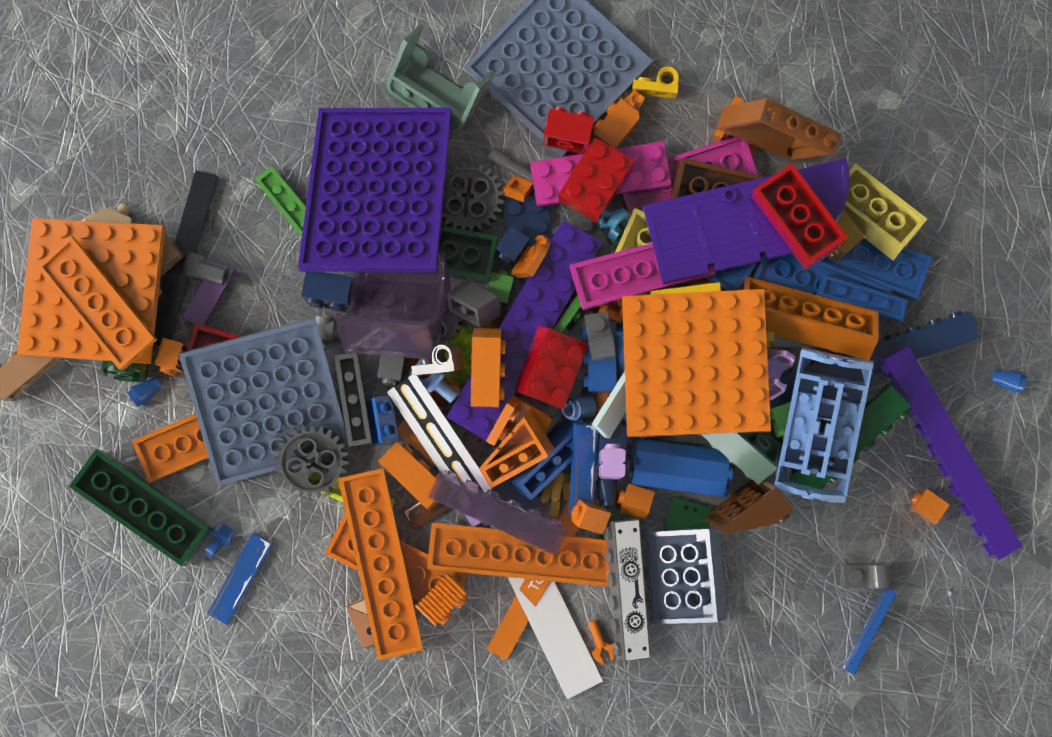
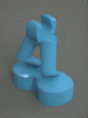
M624 208L616 212L606 210L598 224L601 230L611 228L608 238L614 244L619 245L631 214Z

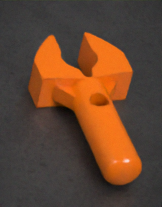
M597 620L590 621L588 624L596 643L595 650L591 651L593 658L604 664L600 656L601 648L603 647L608 651L612 661L614 658L613 643L607 644L604 641Z

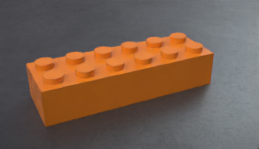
M746 276L741 290L764 289L766 333L774 332V335L788 340L851 355L855 358L870 360L879 340L878 311Z

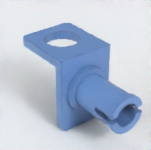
M443 372L431 373L427 379H422L417 375L427 391L435 390L449 403L459 394L458 391L444 380L445 374Z

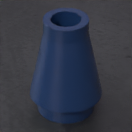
M597 475L595 484L602 501V506L604 508L616 506L618 479H601Z

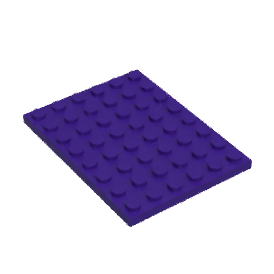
M319 108L298 261L300 272L437 273L452 121L451 108Z

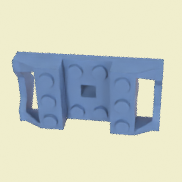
M804 347L801 349L774 485L778 490L789 494L802 495L803 498L811 500L817 498L826 502L845 503L874 361L844 357ZM811 359L822 363L861 369L864 382L804 371ZM817 419L831 421V424L826 423L825 431L819 432L821 422L817 421ZM786 467L799 469L802 474H817V477L825 478L828 475L842 478V481L836 490H823L799 485L788 480Z

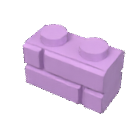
M606 444L605 448L599 452V463L601 464L599 466V477L601 479H621L625 476V464L623 463L625 462L626 450L620 449V444Z

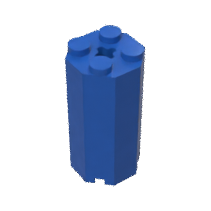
M637 439L631 473V485L728 498L729 484L727 482L732 481L733 467H729L732 463L719 450Z

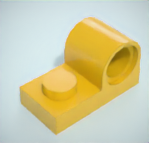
M664 67L658 72L656 82H652L651 79L640 77L638 80L634 79L632 92L635 90L644 96L676 99L678 93V73L672 67ZM669 76L673 82L666 84L661 78Z

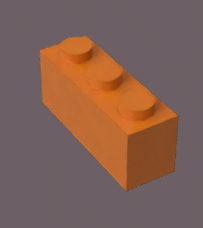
M396 442L378 462L416 500L430 511L448 492L445 487L447 483L438 474L434 477L429 472L430 466L422 459L417 461L412 456L414 451L404 443L401 446Z

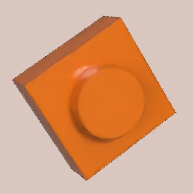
M513 175L504 187L503 192L505 196L524 202L533 190L534 185L529 180Z

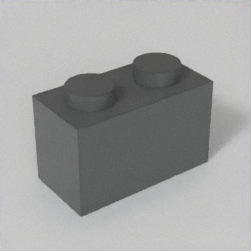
M468 280L447 292L450 312L479 328L500 316L498 296Z
M382 349L377 377L385 386L395 387L404 381L408 359L406 354Z

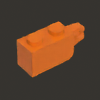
M634 90L624 100L620 99L618 103L613 102L606 111L608 114L604 120L599 119L592 128L594 131L592 138L596 137L614 149L619 148L637 126L640 119L638 111L645 98Z

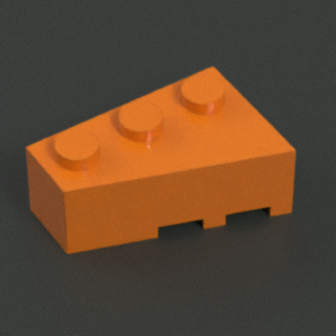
M474 328L471 406L499 407L500 400H504V386H500V377H505V363H501V354H505L506 340H501L502 329Z
M531 410L526 413L479 468L490 488L544 460L554 450L552 443Z

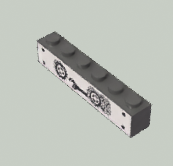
M634 518L608 520L603 534L605 540H607L605 558L609 566L607 582L611 591L609 606L613 616L611 620V630L614 633L615 641L612 646L613 653L617 660L624 662L650 659L640 520Z

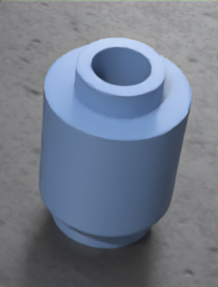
M590 395L571 397L567 399L562 412L570 420L589 418L595 414L596 404Z

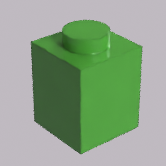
M497 270V273H491L487 291L498 296L499 304L503 306H508L514 277H511L509 272Z

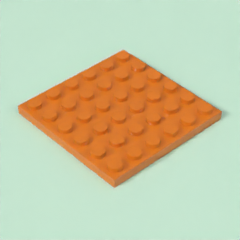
M32 218L17 354L113 362L36 267L69 236H73L154 335L166 227L149 224ZM153 344L132 363L151 364Z
M764 289L622 296L627 437L771 432Z

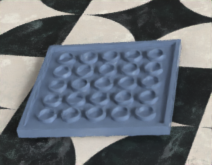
M528 0L464 66V70L479 83L492 70L496 72L487 91L543 141L549 108L562 107L567 109V112L575 114L578 111L589 113L590 117H594V125L606 113L609 106L616 102L633 84L634 79L637 80L653 63V60L586 0ZM550 147L559 157H564L569 152Z
M315 317L179 353L217 486L274 471V467L279 465V463L273 462V458L280 456L275 453V448L282 449L279 445V440L287 441L285 433L291 436L294 435L293 427L301 431L302 424L305 425L306 429H310V425L313 423L316 430L322 424L323 432L331 428V437L338 434L339 439L337 443H345L341 450H351V447L348 445L344 421ZM309 440L303 441L301 444L304 450H310L314 446L313 442ZM293 450L295 454L305 457L298 450ZM325 452V453H323V454L321 455V458L326 457V456H330V455H333V454H331V453H329V452ZM312 457L311 459L306 458L307 462L315 460V457ZM292 460L288 465L290 467L301 464L299 460Z

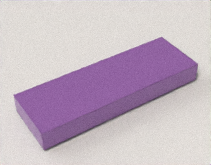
M217 259L214 260V262L229 266ZM230 267V275L224 286L203 280L182 318L193 324L206 326L236 269Z

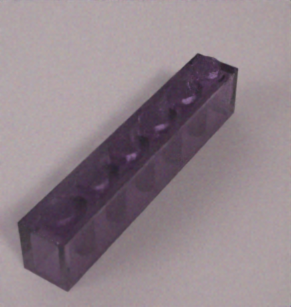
M445 470L444 473L441 471L438 473L428 498L556 556L567 532L566 529L562 528L563 523L552 518L550 521H546L541 518L542 513L531 508L527 512L521 509V504L514 500L508 499V502L499 499V493L490 489L487 492L479 490V484L468 479L464 483L457 479V474L449 470Z

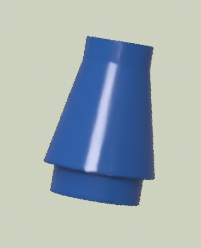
M994 369L991 383H995L1015 394L1016 392L1022 393L1027 376L1022 375V372Z
M154 376L147 381L130 387L131 390L127 394L136 407H139L140 405L144 406L163 387Z

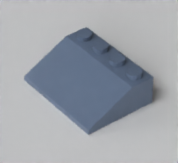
M713 527L645 532L653 624L715 623L727 619L719 532Z

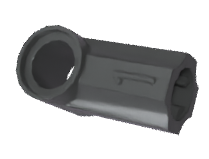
M188 252L181 274L195 280L203 279L224 286L230 275V267L210 261L202 255Z

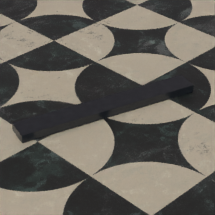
M195 170L175 239V245L185 257L165 274L161 288L162 293L158 298L154 336L158 340L153 345L160 346L162 338L169 340L173 338L189 282V277L182 275L181 271L188 252L197 254L217 184V175Z

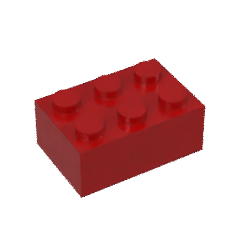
M594 137L559 192V202L598 224L632 171L634 160Z
M538 326L514 391L564 410L588 344L550 328Z

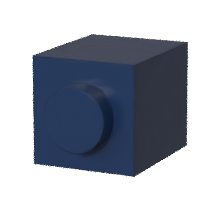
M510 226L495 248L496 252L499 253L497 257L507 264L509 262L516 264L529 245L530 238Z

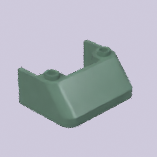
M420 24L403 40L387 79L386 88L392 96L411 108H451L452 121L450 133H459L485 97L496 72L492 70L480 83L476 81L468 82L463 89L427 67L429 54L424 47L418 44L424 28Z

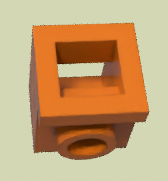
M622 300L601 305L598 313L608 312L609 321H616V324H620L623 318Z

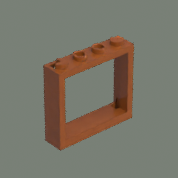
M768 98L723 107L717 129L788 162L834 156L842 133ZM765 113L770 114L769 120L764 118Z

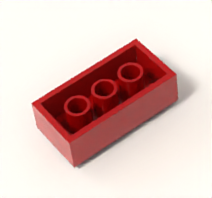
M793 163L754 188L752 198L805 270H808L845 244L848 237Z

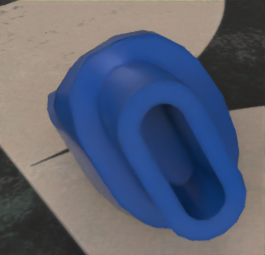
M222 522L216 530H211L214 538L204 553L210 559H213L222 545L230 546L232 544L230 540L236 533Z

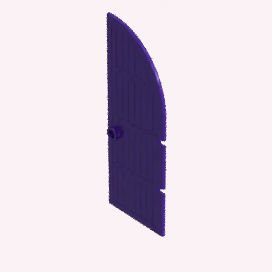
M847 158L798 169L799 173L837 222L843 212L849 193L850 177ZM772 176L643 206L662 283L666 284L709 274L708 265L714 264L715 271L717 272L761 261L759 253L763 252L766 253L767 259L792 254L793 252L752 198L754 188Z

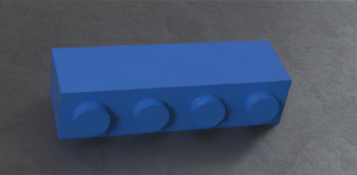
M567 419L548 438L554 447L550 456L508 479L519 494L532 500L572 461L573 423H585L583 420Z

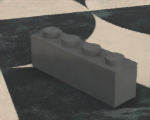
M357 352L336 355L334 358L348 445L351 448L372 445L374 443L360 356Z

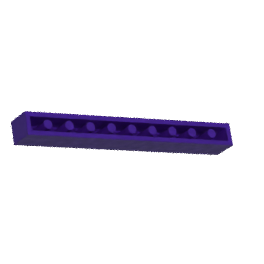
M903 346L880 359L882 364L880 369L886 378L889 377L911 399L909 409L911 412L907 416L913 418L916 424L914 426L916 433L920 438H924L927 443L925 448L932 458L935 457L938 462L937 469L943 478H947L950 484L948 485L949 491L955 498L959 499L961 512L966 518L969 517L972 522L970 527L976 537H980L984 543L982 549L988 557L1000 560L1021 548L1022 544L910 347Z

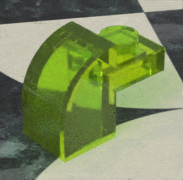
M462 327L452 341L445 339L443 344H456L461 349L464 370L443 372L445 378L463 384L471 374L472 360L469 356L472 353V330ZM446 350V352H445V357H446V359L448 360V359H449V353H448V351Z

